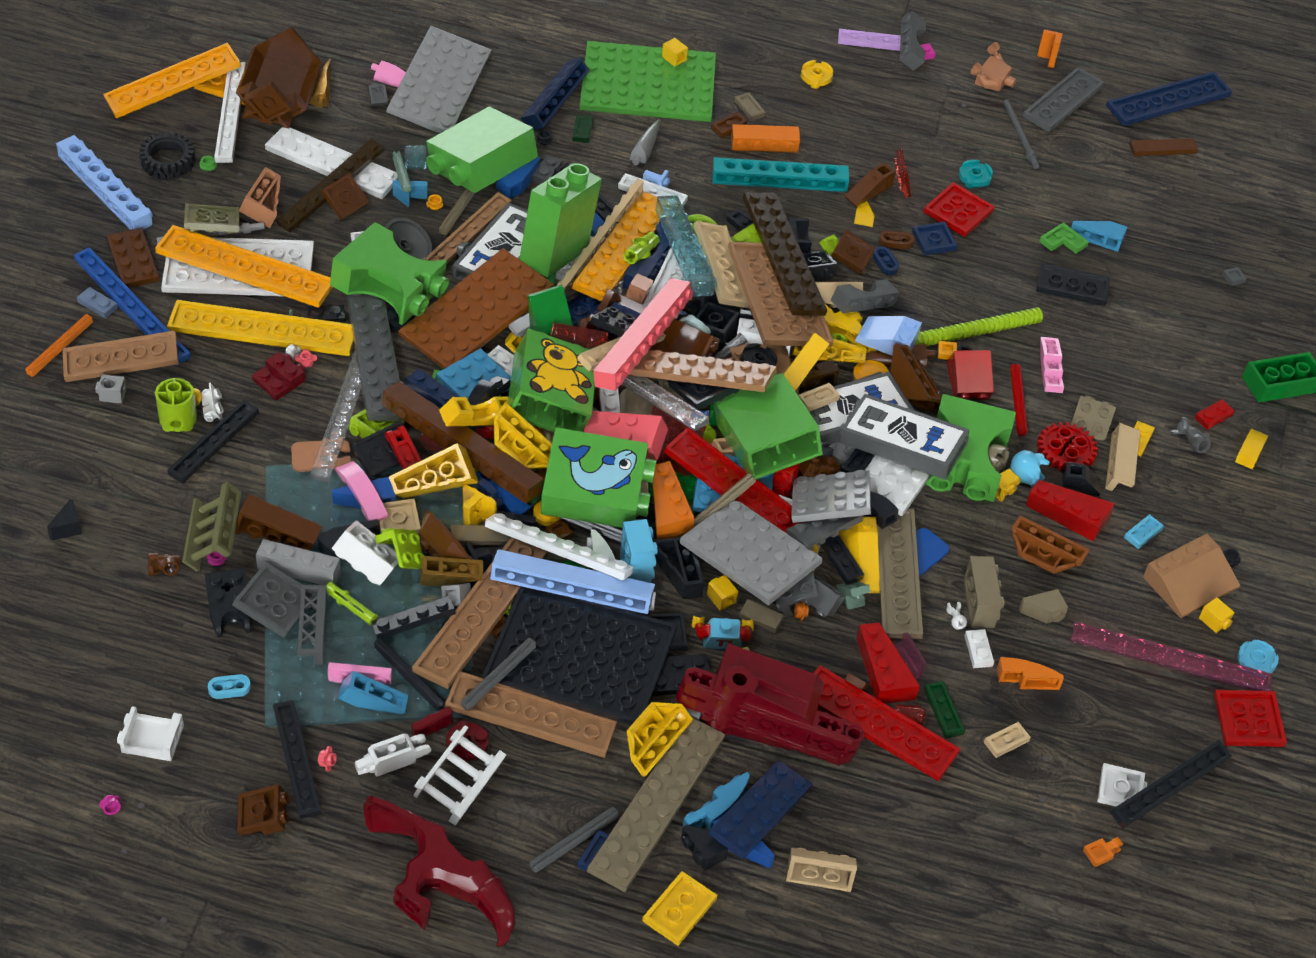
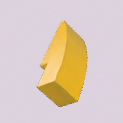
M1251 429L1235 462L1253 470L1268 435Z

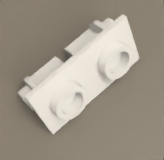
M210 382L209 389H204L201 393L202 405L204 406L203 416L207 422H212L215 418L221 421L222 413L224 412L220 402L222 395L220 390L215 388Z

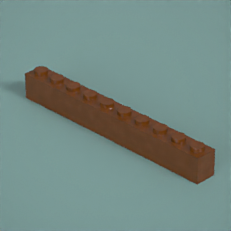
M398 381L383 390L382 405L445 449L457 443L465 447L473 468L516 498L527 503L541 493L542 477L467 426H446L439 411L440 408L402 382Z

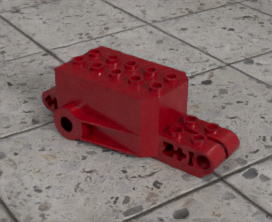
M729 643L715 674L708 670L695 667L686 670L676 693V701L679 704L702 713L701 719L705 720L706 725L725 735L730 734L786 750H797L839 766L841 763H848L853 759L865 737V732L861 726L849 720L840 719L829 713L817 710L824 687L823 681L817 674Z

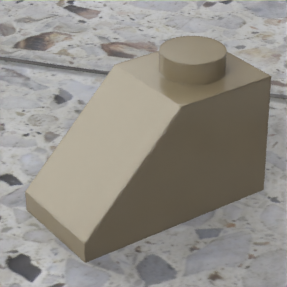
M1058 589L1022 598L1019 607L1020 613L1046 624L1060 622L1065 618L1068 606Z

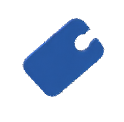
M926 528L916 531L919 577L949 552V546Z

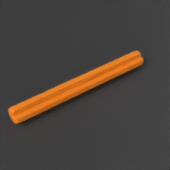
M85 314L25 368L26 374L34 377L63 348L67 347L93 323V318Z

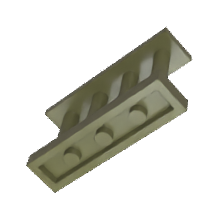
M229 482L221 485L220 497L207 504H204L197 498L193 499L182 562L196 572L200 571L203 557L215 551L224 557L232 553L241 491ZM218 507L217 513L209 516L210 511ZM215 523L214 529L206 532L207 526ZM212 539V544L204 548V542Z

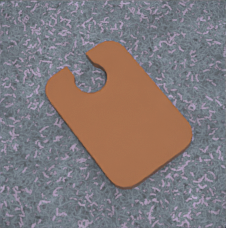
M346 440L296 442L291 447L292 468L296 472L335 470V468L351 462L350 456L343 458L333 456L338 451L350 452L349 442Z

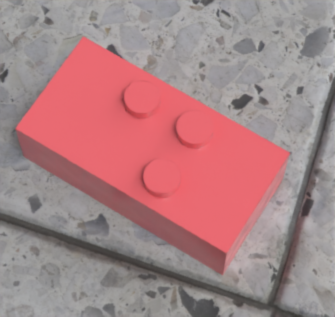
M592 411V416L584 429L586 433L648 443L646 458L656 461L668 431L662 416Z

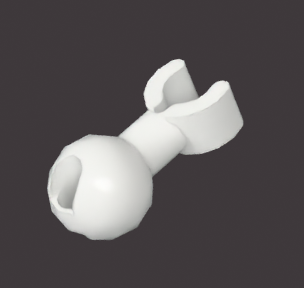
M957 602L956 610L948 603L946 610L953 616L951 620L953 628L957 630L964 629L967 625V619L960 614L961 603Z

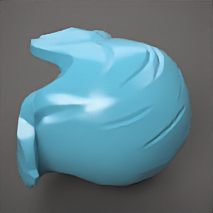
M1023 450L1014 455L1011 460L1010 469L1015 475L1019 476L1021 483L1028 484L1033 488L1038 480L1043 481L1045 479V475L1041 473L1039 467L1041 464L1049 465V461L1045 459V455L1042 453L1034 454L1031 451Z

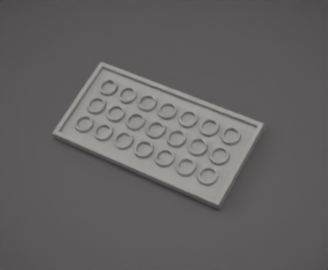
M430 26L387 107V113L437 133H442L456 125L490 56L491 49Z

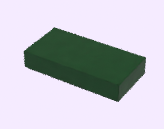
M576 115L572 141L589 143L593 116Z

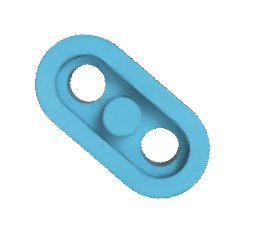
M242 674L215 677L208 683L209 695L215 699L245 696L251 689L250 679Z

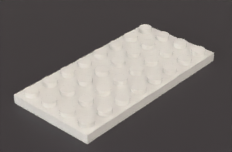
M211 237L310 271L312 270L314 241ZM166 257L161 286L162 292L282 296Z

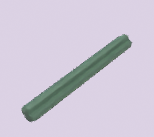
M394 151L392 158L401 189L404 193L406 191L410 192L411 183L402 153Z

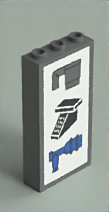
M508 202L453 264V278L462 281L502 248L519 259L528 211Z
M890 372L833 386L840 394L839 400L810 411V414L819 426L821 441L831 445L832 443L840 442V426L842 423H846L849 412H853L857 400H861L864 394L911 410L914 409Z
M864 394L861 400H857L853 412H849L846 423H842L839 429V434H841L840 443L945 480L967 446L970 432L969 429L868 394Z

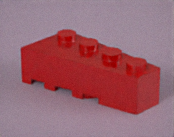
M1038 480L1032 488L1026 503L1027 507L1091 541L1095 540L1105 526L1115 503L1042 480Z
M879 622L861 624L856 639L874 697L885 704L916 700L920 685Z

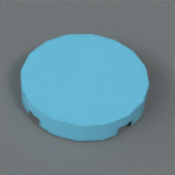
M1261 640L1244 642L1237 656L1242 668L1256 676L1271 674L1276 669L1279 660L1278 654L1276 656L1274 652L1275 649Z

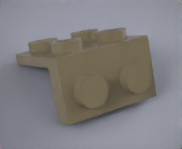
M1080 396L1070 426L1076 424L1078 429L1083 427V432L1089 431L1088 436H1094V439L1104 441L1116 407L1109 402L1096 401L1095 398L1090 396Z

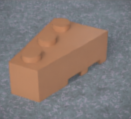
M265 167L246 195L239 212L259 223L264 222V226L270 229L277 216L276 209L281 176Z

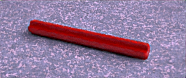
M1012 364L1010 372L1018 436H1026L1028 428L1021 366L1019 364Z

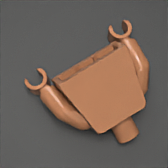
M997 42L991 44L987 49L988 53L994 56H990L983 66L979 63L974 64L971 74L977 75L976 85L982 86L985 89L1001 91L1005 85L1013 88L1017 79L1010 76L1011 66L1007 65L1001 54L997 52L1000 48Z

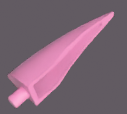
M382 60L379 65L374 63L371 65V70L376 71L374 81L397 88L406 73L399 67Z

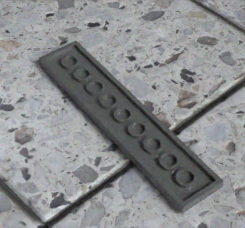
M346 294L367 420L404 421L382 405L383 390L400 381L385 300L368 294Z

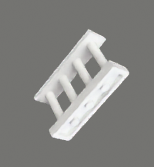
M466 725L461 731L456 730L450 738L452 743L425 778L423 776L419 778L414 786L417 790L413 795L417 798L422 790H424L450 809L449 812L452 813L449 822L455 826L506 757V754L501 750L495 756L489 755L463 737L468 729ZM460 744L484 761V765L487 766L484 772L482 770L478 771L454 754L452 751L456 745ZM448 759L473 777V781L476 782L473 787L464 785L440 768L444 761ZM434 775H437L462 793L461 796L464 799L461 803L458 801L454 802L430 785L429 781Z

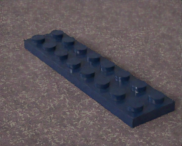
M1215 72L1109 100L1106 107L1123 126L1229 97L1232 90Z

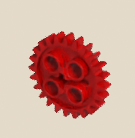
M1059 422L1058 426L1055 423H1052L1051 427L1046 426L1045 430L1042 429L1041 434H1039L1036 445L1038 447L1037 453L1045 455L1046 460L1052 464L1051 468L1057 466L1058 471L1062 468L1065 469L1067 462L1085 464L1088 467L1093 465L1098 447H1096L1097 442L1093 441L1094 436H1088L1089 431L1083 432V427L1078 429L1076 424L1070 426L1069 422L1066 425Z

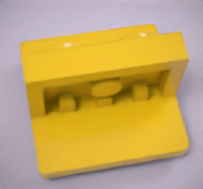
M467 484L462 487L464 525H479L481 522L485 523L486 519L492 515L497 514L496 501L492 497L482 494L476 488L470 487Z

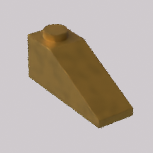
M423 556L420 564L419 585L441 587L483 580V560Z

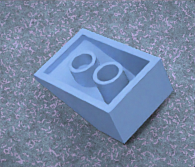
M868 316L855 342L889 355H893L895 343L908 345L912 350L918 339L922 322L906 316Z

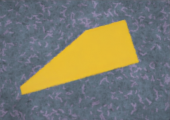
M866 201L857 206L854 224L873 227L874 214Z

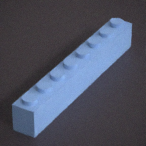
M499 549L492 563L490 578L491 580L644 614L649 612L655 587L653 583L626 578L623 581L602 572Z

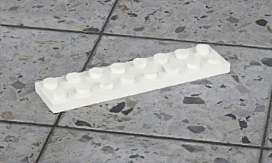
M282 127L265 144V150L326 176L352 155V153L292 128ZM373 162L353 178L362 191L380 199H383L393 188V180H399L397 172Z

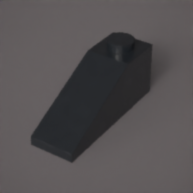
M379 520L359 522L373 534H380ZM352 524L333 527L317 537L318 550L322 554L339 558L332 547Z

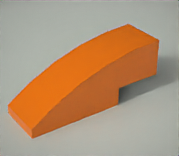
M1000 657L997 666L998 681L1019 682L1020 689L1060 690L1064 679L1062 674L1053 669L1022 659Z

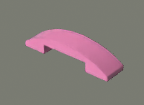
M352 461L335 468L343 483H347L360 503L361 511L368 521L375 519L380 521L388 518L386 509L376 489L358 464Z

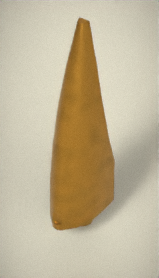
M331 59L320 70L309 104L318 108L329 106Z

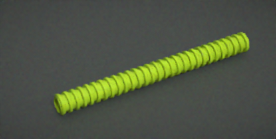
M1039 307L1030 310L1026 309L1025 311L1021 310L1020 312L1016 311L1015 313L1012 312L1010 314L1007 313L1005 315L1002 314L1000 316L997 315L995 317L960 323L959 325L955 324L954 326L950 325L949 327L919 332L915 345L926 344L928 347L938 344L939 341L950 342L956 339L960 340L961 338L965 339L966 337L970 338L971 336L975 337L976 335L980 336L981 334L985 335L986 333L989 334L991 332L994 333L996 331L999 332L1041 323L1043 313Z

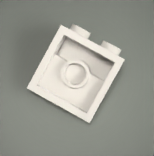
M1103 763L1097 802L1115 807L1147 787V782L1144 781L1145 773Z

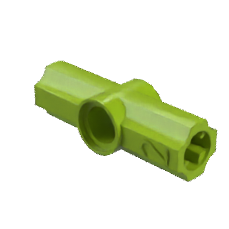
M648 232L643 237L633 239V245L623 254L624 260L629 264H635L640 259L650 257V251L660 242L659 236L654 232Z

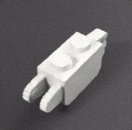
M401 734L371 745L368 748V754L364 755V758L355 761V768L358 775L370 772L375 773L376 777L416 763V759L430 753L431 748L428 744L416 747L425 743L426 738L423 734L410 738L408 734Z

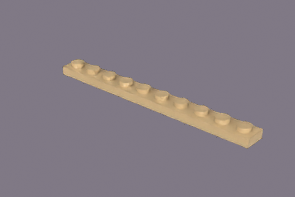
M637 179L634 184L630 185L626 195L624 194L620 203L615 205L612 214L608 215L603 226L598 228L595 237H592L589 245L583 248L581 256L575 259L572 268L567 270L563 280L558 282L557 286L562 284L564 292L572 288L575 280L632 204L643 193V180Z

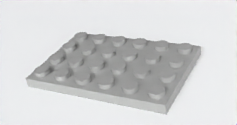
M735 500L731 501L727 507L720 508L717 512H714L680 538V544L767 605H770L822 564V557L810 549L808 550L803 544L741 502Z

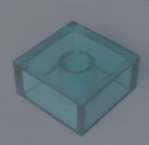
M405 146L406 169H427L426 146Z

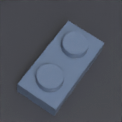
M91 287L77 297L78 303L105 319L118 308L115 301Z

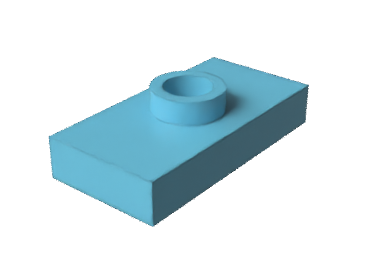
M1149 514L1125 533L1124 538L1140 549L1160 533L1164 525Z

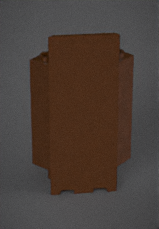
M292 26L253 46L236 90V94L246 105L242 118L249 119L251 117L259 119V122L271 125L276 123L289 129L293 117L307 110L323 63Z

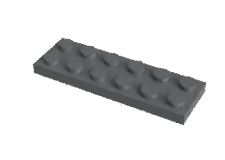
M1077 67L1025 110L1023 117L1050 132L1104 86V81Z

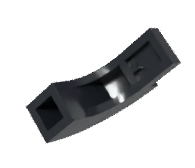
M496 376L491 381L481 380L470 393L468 398L470 405L481 404L493 397H498L510 388V379ZM485 425L467 427L477 433V428L485 427Z
M871 492V515L865 516L876 517L877 525L884 529L898 520L899 509L888 498Z

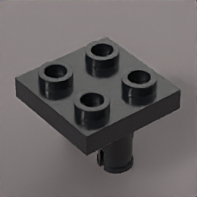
M607 307L592 316L590 323L599 327L596 338L607 341L609 332L615 334L614 339L622 337L636 319L630 314L619 312L617 308Z

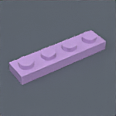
M839 29L838 44L900 51V35Z

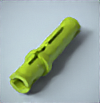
M332 581L326 585L327 594L334 598L338 605L345 606L370 626L372 621L377 620L378 615L350 596V592L342 590Z

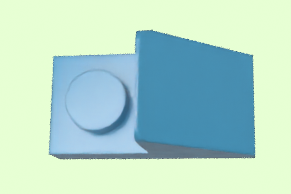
M393 180V196L409 207L410 198H428V181H410L411 191L404 193L399 180Z

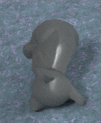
M1182 417L1176 429L1171 430L1172 434L1186 435L1192 449L1200 454L1207 452L1210 448V434L1208 432L1202 433L1198 428L1192 427L1187 417Z

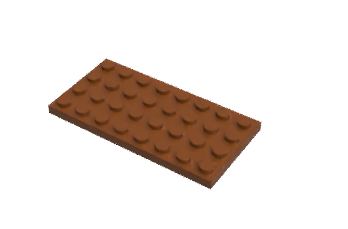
M502 248L426 308L421 316H416L402 327L398 333L400 337L441 368L445 369L482 348L508 327L510 323L529 310V294L552 288L554 284Z

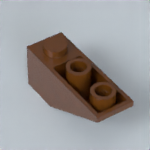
M885 162L872 168L845 195V198L854 206H859L893 187L896 171Z

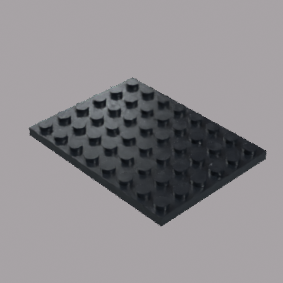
M521 586L482 678L485 679L526 639L532 638L536 642V648L512 669L499 684L580 711L632 725L650 703L677 630V625L620 608Z

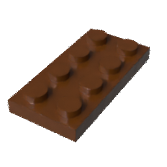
M142 228L106 235L120 280L128 288L159 281V275Z

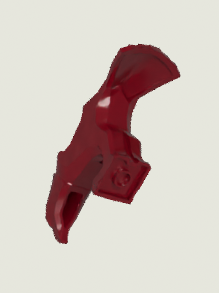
M372 795L369 796L363 804L365 824L369 832L406 835L416 842L417 856L407 863L405 879L394 890L393 903L425 930L430 919L431 902L420 894L422 891L437 890L472 903L483 912L493 925L497 935L496 946L499 948L508 943L516 923L514 906L502 884L501 878L493 874L483 859L470 861L464 858L447 840L445 827L409 810L400 808L393 803Z

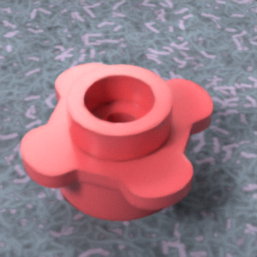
M302 350L300 355L295 356V361L299 362L303 368H310L314 361L317 360V356L312 355L309 350Z
M328 746L326 750H321L318 756L319 766L326 767L325 770L330 772L337 760L336 754L332 751V746Z

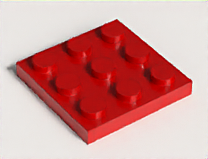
M953 182L924 207L923 213L938 222H946L950 229L966 237L994 212L995 206Z
M1215 690L1213 695L1224 746L1285 747L1287 740L1275 691Z

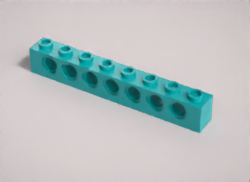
M714 157L712 184L847 192L849 167L846 165Z

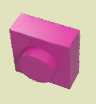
M930 43L920 45L925 51V60L935 58L936 53Z

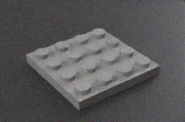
M857 470L850 473L838 472L832 475L819 474L814 477L800 476L793 482V523L871 515L869 470Z

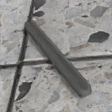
M532 638L526 639L461 700V706L465 710H470L536 648V642Z
M615 807L609 808L531 860L529 866L535 873L539 872L597 833L598 830L619 817L618 810Z

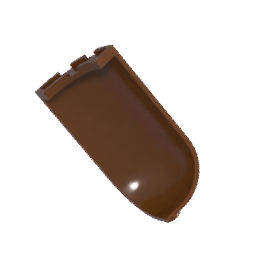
M608 289L602 302L597 307V311L600 312L607 307H611L614 302L639 313H642L647 306ZM594 314L587 318H582L575 333V336L597 346L614 340L608 337L607 341L596 338L598 333L596 332V325L590 323ZM674 319L663 332L666 335L664 340L654 344L649 350L710 357L717 350L720 339Z

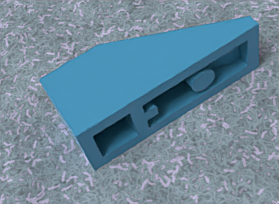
M1073 221L1071 227L1090 243L1117 252L1127 230V226L1112 221Z
M352 671L342 681L338 699L355 707L404 714L409 695Z

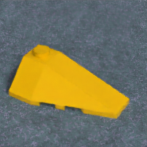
M863 517L862 522L848 530H840L839 536L864 573L863 579L858 580V582L868 584L870 593H880L876 517Z

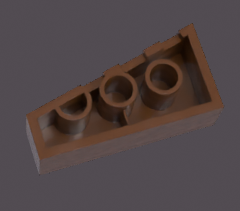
M249 494L239 512L235 534L240 535L243 532L249 534V538L257 540L258 537L269 541L312 551L323 526L300 517L296 513L284 510L278 505L268 503L260 497Z

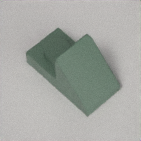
M858 581L847 585L845 583L837 584L838 591L846 596L843 602L847 609L865 606L864 594L870 593L868 584Z

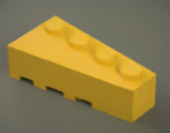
M458 443L389 476L395 494L402 498L457 488L465 484L479 483L466 448Z

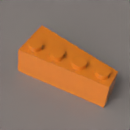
M667 461L656 464L652 489L657 540L685 535L694 528L693 513L671 462Z

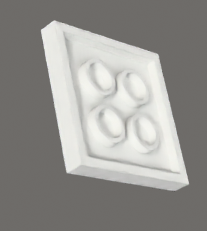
M875 455L864 470L870 471L871 492L888 498L899 509L898 515L900 516L904 515L929 478V475L922 471Z

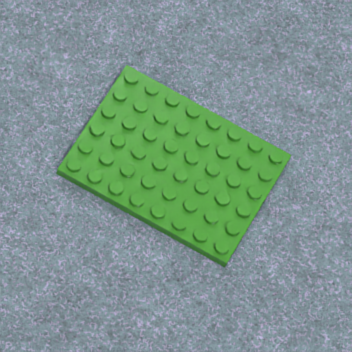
M587 41L585 64L590 71L583 78L579 110L711 122L716 53L688 50L687 61L674 67L662 57L663 48Z

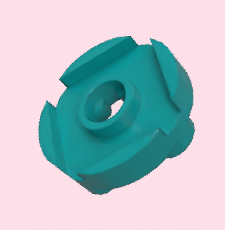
M967 160L960 167L958 175L960 180L965 183V186L972 189L974 187L989 186L993 170L987 163L985 165L981 164L980 160Z

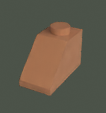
M637 273L631 281L625 297L643 305L650 292L653 280Z

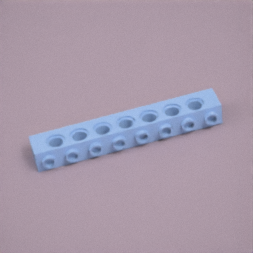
M73 135L56 143L58 156L130 230L137 228L144 230L153 225L151 210L148 207L146 208L142 201L133 195L130 188H126L120 178L117 179L114 176L112 170L108 169L103 161L98 159L93 151L85 146L82 140Z

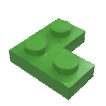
M1064 222L1041 236L1039 241L1051 251L1064 244L1074 253L1080 252L1089 243V241Z

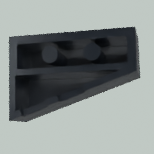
M681 537L653 540L657 544L658 551L655 554L656 562L682 599L702 597L704 580L697 555L680 544Z

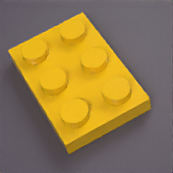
M681 871L643 916L642 921L679 946L717 900V894Z

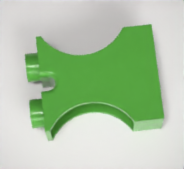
M375 222L333 258L330 285L347 295L368 294L385 300L394 307L399 316V324L403 325L413 315L421 316L433 296L440 298L444 295L449 285V279L444 277L447 261L422 260L408 255L395 243L393 232Z
M943 394L937 419L969 429V440L947 479L928 474L929 478L925 485L930 486L936 491H949L954 483H961L964 486L963 494L967 495L970 499L994 502L1001 475L990 463L988 447L990 444H1000L1007 447L1016 412Z

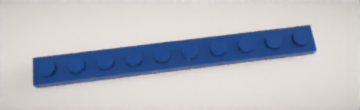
M90 247L74 255L75 261L117 303L120 309L145 335L169 332ZM177 339L179 364L190 359L191 354Z

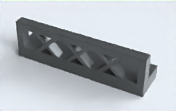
M302 585L297 656H314L315 664H323L327 607L326 585ZM306 592H318L317 596L312 600L306 597ZM310 607L316 610V613L311 617L304 613ZM311 624L315 627V630L308 634L303 628ZM307 641H311L314 644V649H302V645Z

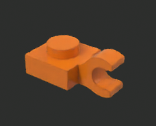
M1119 837L1107 843L1101 838L1084 846L1083 851L1093 866L1097 867L1112 860L1114 854L1121 851L1120 846L1123 843Z

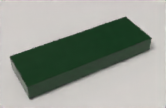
M944 681L925 684L924 691L944 738L964 735L965 729Z

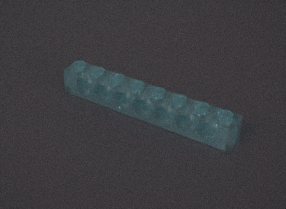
M678 195L658 196L655 211L685 281L691 282L692 297L713 296L714 288L717 287V280L712 274L711 266L707 263L706 255L702 252V245L698 243L697 234L694 233L692 223L688 220V214L684 211L683 203L680 202Z

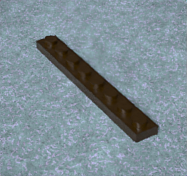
M371 138L276 220L277 225L289 233L292 232L327 201L321 193L324 188L348 173L354 178L385 151L384 145Z

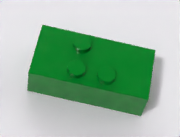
M1310 352L1251 361L1248 362L1241 377L1258 403L1316 393V360Z

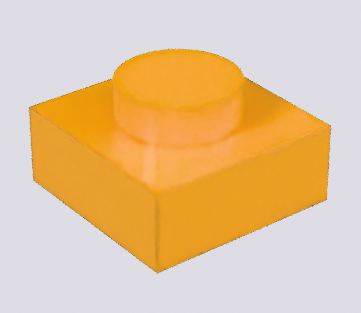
M939 341L938 359L948 360L952 353L957 351V343Z

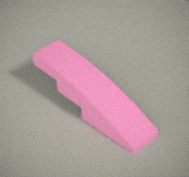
M1041 337L1040 356L1044 391L1063 393L1062 352L1059 339Z

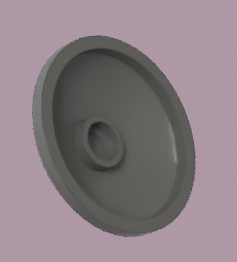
M395 218L385 226V228L393 232V238L397 246L408 255L424 260L432 252V244L427 232L416 222L407 218Z

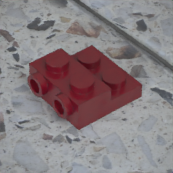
M281 352L265 360L266 366L251 375L252 381L275 400H278L305 382L303 366L301 364H294L289 354L286 353L284 355Z

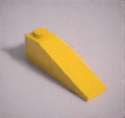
M833 339L832 347H827L817 360L864 363L866 348ZM791 346L789 356L796 358L804 346Z

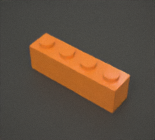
M732 124V150L798 153L800 144L799 127Z

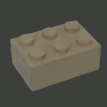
M970 556L963 581L971 628H995L997 620H1000V610L1004 608V597L1000 595L1001 581L997 578L999 569L998 565H995L994 557Z

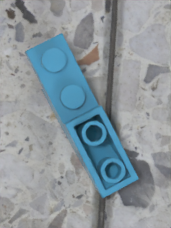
M746 772L741 776L737 775L726 785L718 786L713 791L712 802L708 801L701 809L688 813L684 817L683 827L685 825L697 828L705 826L710 830L713 827V822L724 816L745 794L750 774Z

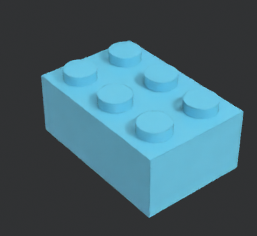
M647 519L623 522L620 560L634 567L633 574L628 578L651 583L652 579L655 578L653 567L656 566L655 554L658 551L656 542L652 541L653 529L648 526Z

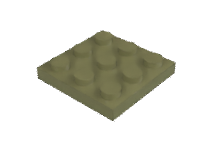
M185 204L184 229L192 232L206 230L209 233L224 231L227 234H234L239 232V207Z

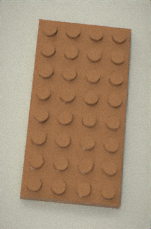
M729 242L728 249L763 345L804 346L812 334L816 333L829 343L828 347H832L834 341L824 316L791 314L762 243Z

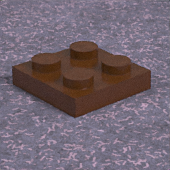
M350 173L321 191L340 220H343L369 203V200Z
M846 230L831 256L861 274L875 248Z

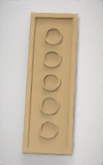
M696 221L693 226L719 303L750 309L728 249V244L732 241L727 226Z

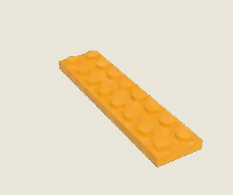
M225 43L103 95L114 116L119 118L239 68L241 64L230 45Z

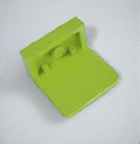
M387 528L382 530L381 534L374 536L376 544L394 545L400 568L420 569L424 554L421 550L420 537L417 534V530Z

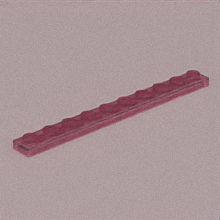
M1075 622L1070 641L1254 691H1270L1272 674L1079 622Z

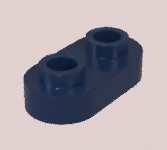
M884 246L875 248L873 259L880 270L886 275H895L898 272L899 263L890 249Z

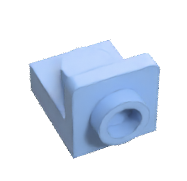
M646 170L643 173V180L667 188L670 182V178H668L669 171L665 170L662 175Z

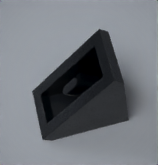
M69 499L47 526L51 540L81 534L73 500Z

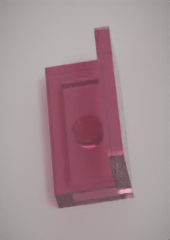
M908 632L903 633L901 642L894 644L914 678L922 677L926 661Z

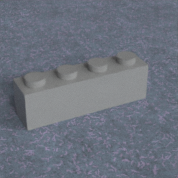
M265 539L262 540L256 553L257 569H260L267 562L291 578L319 585H327L331 581L336 585L341 573L340 558Z

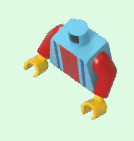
M693 616L691 626L695 628L697 636L703 639V648L726 649L728 643L742 648V641H749L752 631H754V619H742L741 626V622L738 619L711 618L704 625L705 617Z

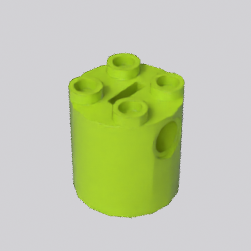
M171 378L161 382L156 387L155 397L159 423L162 425V429L167 432L192 430L197 420L193 386L190 382L180 378Z

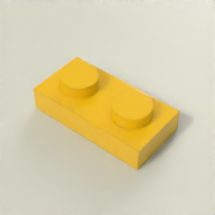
M1137 421L1134 428L1140 431L1138 456H1142L1155 427Z

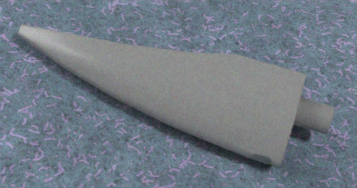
M660 119L644 132L633 148L630 160H633L632 163L634 165H638L639 162L646 164L650 157L659 131Z

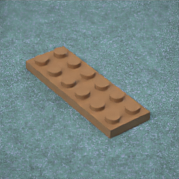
M175 331L63 348L65 382L179 364L177 335Z

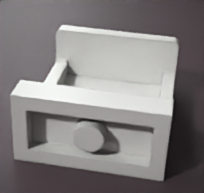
M131 707L130 713H127L124 718V729L119 732L117 738L121 753L172 761L184 727L182 714L173 713L172 719L139 714L136 707Z

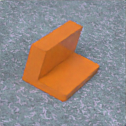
M1044 30L1037 56L1048 58V67L1054 68L1063 33Z

